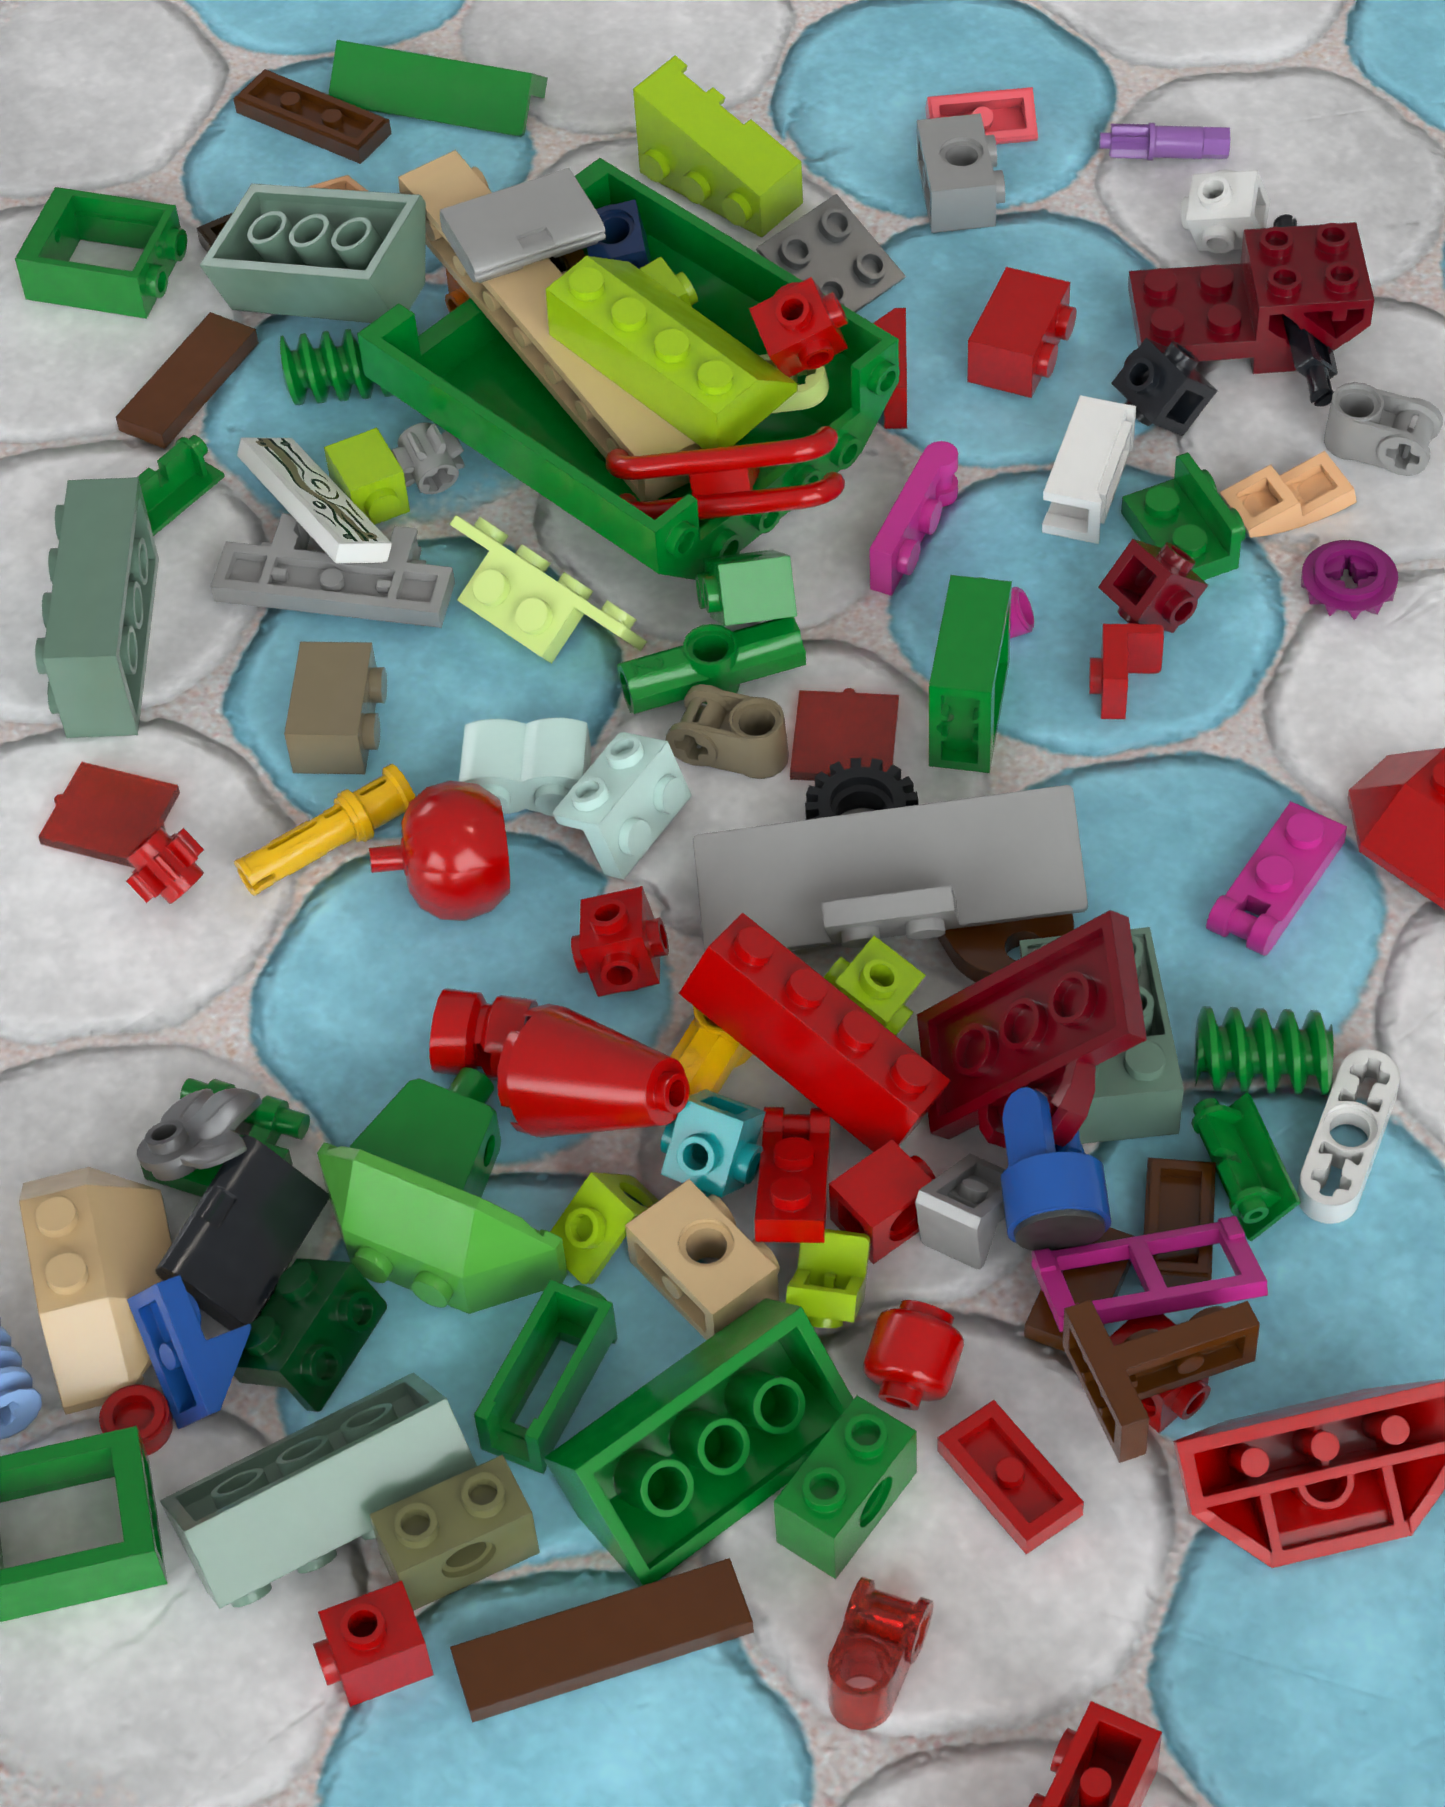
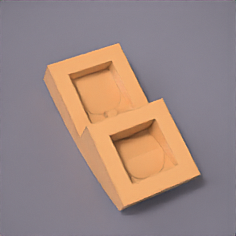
M1325 451L1281 475L1270 464L1220 492V496L1228 508H1235L1240 514L1245 526V532L1250 538L1268 536L1300 528L1357 503L1354 487Z

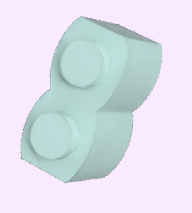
M545 718L527 724L507 719H485L468 723L464 728L459 782L479 784L497 796L501 802L503 815L528 809L553 816V810L591 765L592 749L588 725L586 722L569 718Z

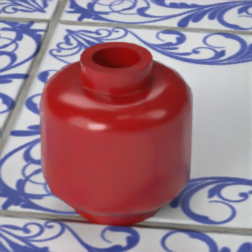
M902 1300L899 1308L881 1312L863 1362V1371L873 1383L881 1387L878 1397L882 1401L899 1408L918 1410L921 1400L935 1401L946 1397L951 1389L964 1347L962 1335L952 1326L954 1317L950 1313L936 1306L915 1300Z

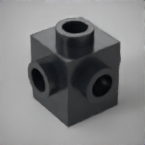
M1145 338L1141 345L1127 357L1122 370L1111 383L1127 399L1124 404L1136 406L1135 419L1147 426L1154 424L1181 436L1185 434L1218 391L1195 369L1199 360L1189 350L1175 341H1172L1166 347L1148 338Z

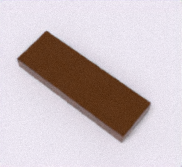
M266 69L233 98L236 113L359 164L369 157L392 134L389 119Z
M210 312L116 416L119 431L165 449L257 346L259 342L256 329Z

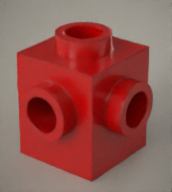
M812 277L802 282L784 285L776 291L773 297L749 308L770 359L789 378L806 369L820 368L828 364L834 358V355L848 349L840 327L848 324L845 312L835 293L831 292L824 296Z
M643 886L581 899L580 935L572 936L571 948L578 972L580 974L588 972L597 996L600 997L624 991L630 992L642 987L660 984V957L669 954L668 938L662 919L660 917L654 918Z

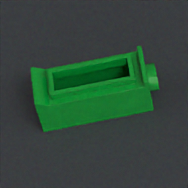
M550 1279L474 1413L482 1450L497 1456L503 1455L509 1461L539 1473H545L547 1464L543 1458L555 1448L611 1343L615 1344L618 1339L612 1302L607 1301L599 1292L587 1286L576 1285L570 1287ZM560 1340L577 1346L538 1419L534 1418L529 1428L515 1424Z

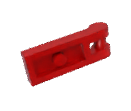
M764 1107L763 1111H766L763 1121L761 1145L763 1151L760 1156L755 1210V1242L824 1243L831 1148V1117L820 1108H811L810 1114H785L784 1107Z

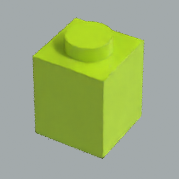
M377 427L324 447L330 479L374 525L410 512L404 471Z

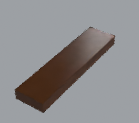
M728 1558L451 1646L450 1649L473 1723L754 1633L753 1620L732 1562Z

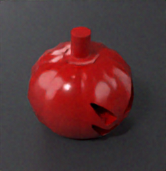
M450 780L426 787L409 802L401 821V844L369 848L371 873L404 870L409 892L418 906L440 920L467 921L489 913L510 893L509 855L501 802L497 796L479 784Z

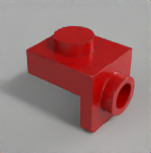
M1138 623L1103 624L1101 658H1090L1089 694H1101V719H1126L1128 673L1157 674L1161 672L1164 644V627L1162 625Z

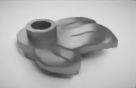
M231 1088L218 1091L215 1094L211 1089H202L184 1096L165 1112L160 1123L148 1130L145 1138L139 1144L137 1157L141 1166L145 1170L151 1171L156 1179L171 1181L182 1178L197 1168H210L247 1151V1147L240 1135L234 1131L243 1120L262 1104L259 1094L246 1089Z

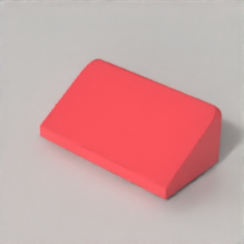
M1033 87L927 97L925 107L926 119L981 113L985 135H994L996 145L1038 141Z

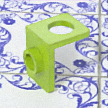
M591 1172L550 1231L563 1240L567 1270L580 1283L593 1284L625 1239V1225L659 1200L631 1175ZM624 1192H626V1193L630 1194L631 1196H633L634 1198H636V1199H637L638 1201H640L644 1206H642V1205L638 1204L637 1202H635L634 1200H632V1199H631L630 1197H628Z

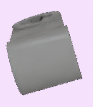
M1346 383L1338 387L1332 395L1324 443L1327 450L1341 459L1355 460L1385 468L1398 475H1416L1425 470L1429 462L1430 449L1428 445L1430 440L1439 434L1443 425V418L1439 409L1426 400L1409 398L1379 390L1365 383ZM1417 415L1418 420L1414 429L1410 428L1412 417ZM1405 446H1411L1407 458L1403 459L1402 454Z

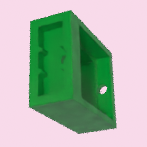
M55 187L16 255L15 262L26 300L147 319L157 298L164 296L168 286V277L176 262L182 261L185 256L187 234L184 229H181L176 205ZM80 240L144 249L133 271L69 261Z
M950 575L929 682L930 767L990 773L1010 661L1012 581Z
M137 1426L0 1456V1503L115 1477L124 1542L5 1569L0 1539V1622L168 1584L150 1461Z

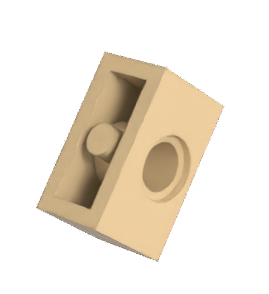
M690 1179L625 1225L630 1262L705 1340L711 1338L763 1299L768 1298L779 1301L778 1272L780 1271V1266L773 1252L764 1242H755V1239L750 1241L736 1227L735 1219L726 1204L716 1195L712 1194L707 1197ZM706 1257H714L719 1259L716 1262L708 1264L696 1262Z

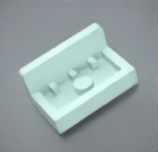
M621 732L607 745L605 750L571 788L552 813L557 824L584 831L604 875L624 880L692 795L668 741Z

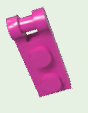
M945 441L933 442L924 449L869 549L871 590L893 595L903 574L910 576L913 573L920 554V543L925 534L933 535L936 531L942 507L956 501L958 496V480L954 473L958 469L959 453L953 444Z
M1290 801L1227 893L1221 895L1216 900L1209 913L1206 929L1223 937H1227L1231 933L1246 940V948L1263 956L1268 955L1345 843L1347 826ZM1248 910L1258 915L1259 917L1257 918L1251 914L1246 913L1245 911Z

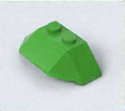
M323 1143L317 1152L325 1187L330 1196L329 1200L349 1261L354 1264L365 1278L373 1282L385 1283L388 1280L412 1290L418 1298L431 1306L443 1308L449 1305L471 1314L544 1291L550 1279L563 1283L568 1275L561 1237L547 1230H536L523 1218L481 1197L361 1149L345 1146L336 1147L329 1143Z

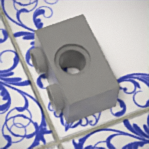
M981 113L917 120V165L931 233L996 226V204L1005 203V181L1002 170H993V167H997L996 140L994 135H985Z

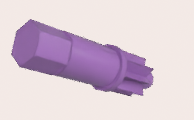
M1155 123L1111 124L1110 133L1100 132L1099 149H1110V158L1147 159V161H1153V158L1227 159L1230 152V128L1156 126Z

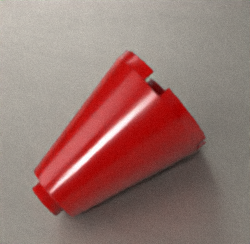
M545 1004L530 1008L523 1016L531 1018L520 1032L511 1030L504 1041L497 1068L498 1097L501 1106L511 1108L517 1122L510 1123L515 1130L531 1136L544 1138L667 1125L676 1119L678 1113L684 1109L688 1102L689 1082L685 1070L678 1060L564 1006Z

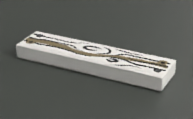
M292 438L240 439L237 454L240 460L335 563H383L388 561L392 543Z

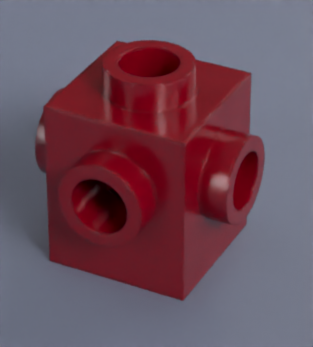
M1132 539L1098 588L1119 606L1118 614L1128 623L1160 624L1164 627V631L1174 633L1179 625L1185 623L1193 615L1197 608V600L1208 584L1191 570L1196 562L1177 546L1166 542L1160 548Z

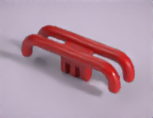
M830 426L821 427L810 436L792 440L641 456H629L628 452L624 449L616 448L611 450L606 457L607 471L619 479L641 480L689 475L692 496L697 499L699 520L812 508L836 499L845 487L843 476L838 472L832 471L827 473L823 479L809 484L753 490L760 467L806 462L828 454L838 442V434ZM624 493L619 495V497L654 520L683 498L637 501L636 497L632 494Z

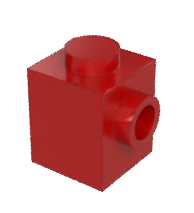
M402 1580L318 1612L326 1639L313 1643L317 1659L327 1686L341 1681L350 1707L434 1675L426 1643Z

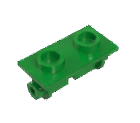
M192 435L189 439L186 437L178 439L175 446L157 460L159 467L157 471L147 468L138 476L153 536L225 477L222 471L205 462L204 456L208 453V448L204 441L196 435Z
M1245 1093L1229 1107L1220 1105L1215 1098H1207L1194 1106L1193 1113L1195 1116L1191 1124L1194 1131L1200 1134L1211 1161L1216 1162V1172L1230 1200L1229 1208L1232 1214L1237 1216L1247 1239L1253 1241L1297 1207L1301 1201L1251 1095Z

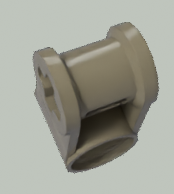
M699 684L692 686L685 696L684 706L686 710L680 722L674 724L666 734L665 741H668L674 756L693 766H708L743 774L750 778L765 779L780 773L788 764L789 751L782 707L775 701L764 697H752L724 691L712 685Z

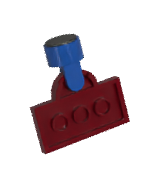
M1112 910L1101 914L916 1014L921 1057L951 1080L928 1111L930 1134L950 1140L979 1125V1130L988 1143L1006 1149L1008 1167L1001 1174L1000 1180L1007 1235L1010 1240L1017 1243L1020 1247L1032 1251L1046 1248L1054 1251L1089 1245L1101 1238L1111 1226L1104 1166L1099 1159L1085 1154L1080 1141L1079 1128L1088 1116L1095 1094L1096 1065L1147 1040L1129 917Z

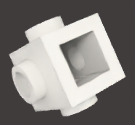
M1223 169L1214 173L1193 174L1190 195L1182 199L1181 221L1183 228L1190 230L1199 251L1226 253L1231 250L1242 249L1243 231L1245 229L1266 228L1270 200L1258 170L1233 171Z

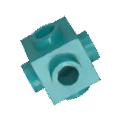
M706 1089L690 1095L684 1109L664 1129L660 1150L666 1154L660 1175L679 1181L681 1184L690 1179L707 1197L713 1194L722 1198L743 1188L745 1184H750L760 1167V1156L763 1147L757 1145L766 1111Z

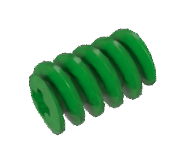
M351 329L344 330L341 346H335L328 331L322 332L318 348L312 347L306 333L300 334L297 348L292 351L284 336H280V354L284 382L295 405L304 404L308 388L311 389L318 403H325L327 401L330 386H333L340 401L349 400L353 384L356 385L362 399L371 398L375 382L364 376L359 344ZM380 386L385 397L393 396V394Z
M1203 1006L1197 1018L1195 1031V1086L1201 1073L1208 1072L1214 1091H1221L1228 1073H1235L1240 1091L1248 1092L1255 1074H1262L1267 1092L1275 1093L1282 1075H1289L1294 1093L1302 1094L1308 1077L1316 1076L1321 1094L1329 1095L1332 1085L1334 1054L1332 1024L1326 1030L1321 1013L1318 1010H1310L1302 1028L1299 1029L1294 1012L1291 1009H1283L1275 1028H1272L1267 1011L1264 1008H1257L1252 1015L1248 1027H1245L1240 1010L1237 1007H1230L1222 1025L1218 1026L1213 1009L1210 1006Z

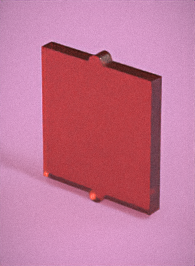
M846 688L843 692L799 690L790 780L815 781L814 777L821 771L830 777L831 764L840 761L845 770L850 768V758L861 757V767H870L872 758L883 760V771L886 772L894 763L899 695L855 693V690L852 688Z
M81 762L64 793L55 796L54 802L56 807L38 836L40 844L135 868L126 857L158 827L161 826L166 831L164 822L180 794L179 786Z

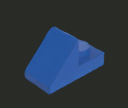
M180 1275L156 1283L127 1299L177 1428L181 1429L220 1411L250 1334L251 1325L247 1324L206 1340L201 1329L199 1306L195 1298L186 1291Z

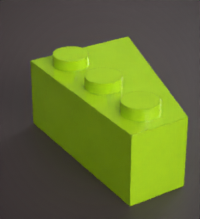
M675 55L633 88L640 173L647 176L650 180L659 182L687 197L691 202L700 204L728 219L732 224L741 226L762 238L803 204L802 162L752 119L745 124L741 123L721 106L726 97L714 87L707 92L702 90L684 74L688 65Z

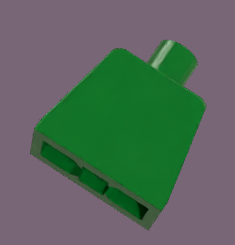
M468 1067L460 1069L448 1089L420 1078L410 1080L355 1139L350 1148L361 1149L482 1197L501 1146L497 1113L490 1105L486 1104L494 1091V1085L486 1075Z

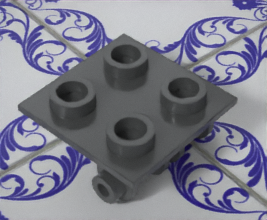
M837 194L756 248V251L761 256L802 281L812 277L822 293L827 295L834 292L840 304L855 313L906 277Z

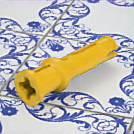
M389 764L382 769L381 777L354 792L348 789L341 791L337 794V798L334 799V806L273 839L270 843L256 851L236 859L234 865L238 869L237 872L248 891L253 896H256L275 882L302 869L342 844L344 845L353 839L356 842H366L372 839L375 829L405 813L409 802L416 796L398 767L394 764Z

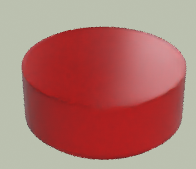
M135 1384L123 1387L107 1398L100 1410L99 1424L102 1433L137 1426L147 1455H151L162 1448L168 1441L173 1429V1418L167 1400L160 1391L151 1386Z

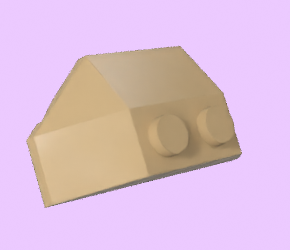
M86 1167L23 1183L19 1199L38 1314L65 1415L102 1406L115 1391L129 1385L143 1383V1374L152 1362L127 1299L163 1281L156 1274L155 1269L172 1244L161 1190Z

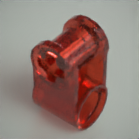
M864 1576L860 1578L848 1603L842 1628L829 1654L827 1665L828 1704L831 1714L840 1724L849 1729L863 1731L876 1728L887 1720L893 1711L909 1668L916 1661L922 1649L933 1613V1600L920 1597L914 1602L876 1589L873 1579ZM861 1676L870 1678L877 1683L872 1687L859 1689L853 1688L845 1682L851 1678Z

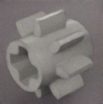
M418 423L407 428L398 438V447L391 450L404 471L406 487L416 483L420 493L437 494L450 488L458 479V469L465 466L460 456L464 450L458 438L447 431L440 434L436 424Z

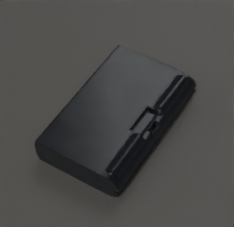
M245 1134L241 1138L247 1147V1151L222 1164L155 1269L156 1274L163 1281L180 1275L186 1291L195 1298L199 1308L229 1331L250 1324L257 1318L276 1287L280 1276L289 1266L330 1199L329 1193L266 1145Z

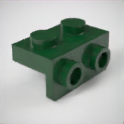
M297 1258L292 1266L280 1276L276 1290L256 1320L250 1323V1334L234 1376L240 1383L287 1388L307 1411L320 1412L385 1313L387 1303L352 1262Z

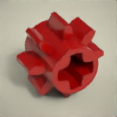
M160 826L142 840L126 857L135 867V870L132 872L133 874L126 882L146 903L160 894L171 904L187 892L204 874L203 870L195 863L198 859L197 856L204 849L184 828L177 834L174 833L170 836Z

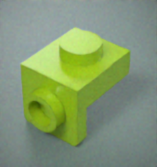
M825 1229L824 1243H800L798 1266L787 1286L786 1303L801 1306L813 1327L838 1328L843 1326L844 1321L854 1323L865 1298L870 1237L863 1233Z

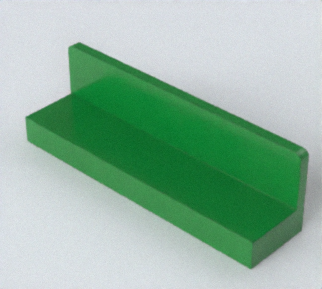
M337 40L328 95L366 110L521 137L525 134L531 96L545 98L548 77L517 70Z

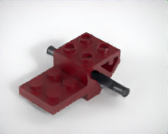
M1285 214L1274 220L1273 227L1245 229L1243 231L1240 264L1129 271L1128 291L1138 347L1145 338L1166 347L1172 341H1175L1189 350L1199 361L1249 358L1252 374L1293 372L1297 370L1307 379L1310 402H1314V405L1318 407L1330 404L1334 393L1330 379L1338 374L1333 351L1368 328L1372 321L1374 296L1357 223L1297 226L1296 218L1292 219V215Z

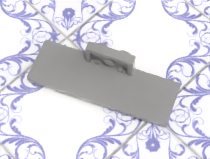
M1070 785L697 834L693 838L704 952L742 912L786 948L795 950L841 943L846 948H862L873 936L880 940L881 938L903 935L913 940L931 939L944 935L945 930L1080 913L1088 909L1074 792Z

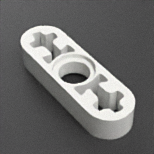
M1371 1049L1355 1051L1349 1054L1340 1065L1300 1173L1297 1193L1301 1201L1299 1206L1308 1217L1315 1221L1326 1224L1343 1222L1355 1213L1396 1101L1400 1081V1071L1397 1064L1392 1058L1380 1051ZM1365 1077H1372L1377 1080V1083L1372 1086L1367 1106L1356 1102L1359 1084L1364 1081ZM1339 1125H1354L1365 1132L1368 1140L1362 1145L1347 1147L1337 1143L1332 1138L1330 1131ZM1331 1165L1342 1169L1339 1189L1334 1191L1333 1196L1321 1194L1320 1189L1326 1185Z

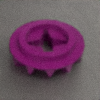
M1338 540L1319 546L1305 559L1301 574V587L1307 589L1310 604H1324L1329 617L1339 610L1348 611L1354 620L1364 610L1378 615L1384 602L1393 601L1398 584V571L1393 560L1376 546L1356 540ZM1344 569H1348L1349 576H1352L1353 582L1357 584L1355 589L1347 588L1345 582L1341 580Z

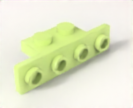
M454 516L449 525L489 551L457 599L464 606L551 664L584 614L639 651L643 649L647 641L630 630L636 622L635 618L606 600L601 610L588 602L594 591L563 572L558 581L545 574L551 564L550 562L522 544L516 553H513L503 546L509 536L480 516L474 526L459 516Z

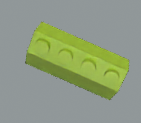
M585 256L546 288L549 335L703 449L734 446L798 391V383L628 261Z

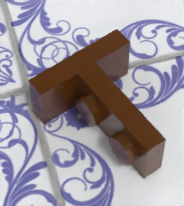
M1091 1299L1064 1308L1063 1347L1118 1462L1122 1463L1146 1454L1149 1416L1141 1400L1254 1362L1260 1323L1248 1301L1227 1308L1212 1306L1199 1311L1189 1321L1160 1331L1152 1328L1144 1329L1132 1334L1123 1343L1114 1346Z

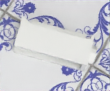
M1082 395L1079 396L1043 491V500L1051 501V504L1042 523V533L1099 544L1100 523H1105L1128 456L1134 448L1136 406Z

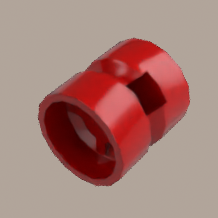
M443 989L438 997L431 1025L429 1043L431 1069L435 1073L457 1075L460 1069L465 1067L476 1070L480 1068L483 1069L485 1075L490 1080L498 1081L497 1068L504 1041L511 1030L518 1032L522 1030L531 1018L523 1015L530 1008L538 1006L535 999L500 995L489 1004L481 992Z

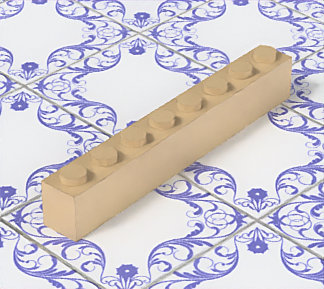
M454 150L398 177L400 194L421 195L426 203L427 247L605 459L608 453L616 448L624 449L628 452L629 456L703 449L549 335L546 288L566 273V271L560 272L549 258L523 266L521 270L482 283H474L442 232L440 210L492 193L483 173L477 167L471 168L460 154ZM689 475L641 480L623 479L641 501L657 500L690 483Z

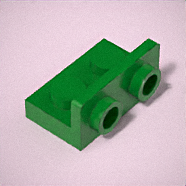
M1188 452L1176 456L1174 479L1122 497L1121 514L1140 541L1160 548L1166 542L1177 546L1196 562L1191 570L1203 581L1239 568L1241 542L1245 540L1246 535L1243 520L1235 508H1228L1217 493V488L1211 474L1206 469L1201 470Z

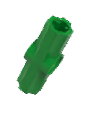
M794 617L774 619L735 631H731L722 625L707 624L692 629L686 635L682 646L618 663L617 670L630 713L636 714L685 699L688 690L692 686L699 684L712 685L724 691L738 693L741 683L806 665V651L800 629Z

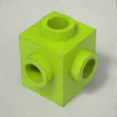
M873 936L851 963L840 956L824 978L897 1036L914 1013L905 1004L926 975L876 936Z

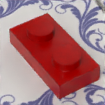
M992 1400L937 1437V1451L1025 1554H1028L1083 1516L1084 1501L995 1400Z

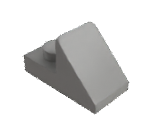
M969 1154L919 1189L915 1205L922 1243L975 1269H981L985 1264L997 1225L1005 1218L1000 1180L1001 1174L1005 1169Z

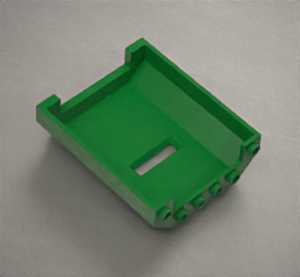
M602 158L597 159L575 175V178L595 209L635 199L647 235L651 262L662 257L675 275L683 272L691 282L698 297V302L692 305V308L757 355L768 354L749 308L773 297L776 291L784 285L802 282L801 279ZM587 247L583 248L585 256H589ZM471 298L419 336L415 313L399 303L357 333L364 376L658 574L695 580L696 573L705 572L703 558L739 554L741 550L762 533L770 532L778 524L779 520L791 511L699 520L697 499L692 496L691 484L688 483L657 499L683 497L656 520L652 519L619 497L621 494L629 493L636 497L637 501H641L623 479L616 478L607 471L604 456ZM841 304L848 324L840 327L848 349L834 355V358L824 365L829 382V390L824 400L809 409L771 413L734 446L803 438L816 433L819 428L824 426H830L836 430L838 442L828 454L817 459L794 464L760 467L753 490L813 483L823 479L829 472H839L841 469L849 468L856 461L899 382L898 338ZM808 375L797 376L798 385L805 384V378Z

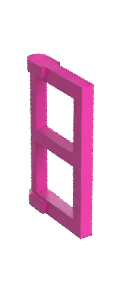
M1236 1216L1219 1218L1218 1222L1060 1250L1050 1251L1049 1248L1032 1251V1268L1060 1332L1063 1331L1064 1308L1076 1305L1062 1274L1063 1270L1127 1259L1131 1260L1145 1292L1092 1301L1103 1324L1268 1295L1267 1279L1245 1238V1233ZM1220 1243L1236 1275L1167 1288L1152 1255Z

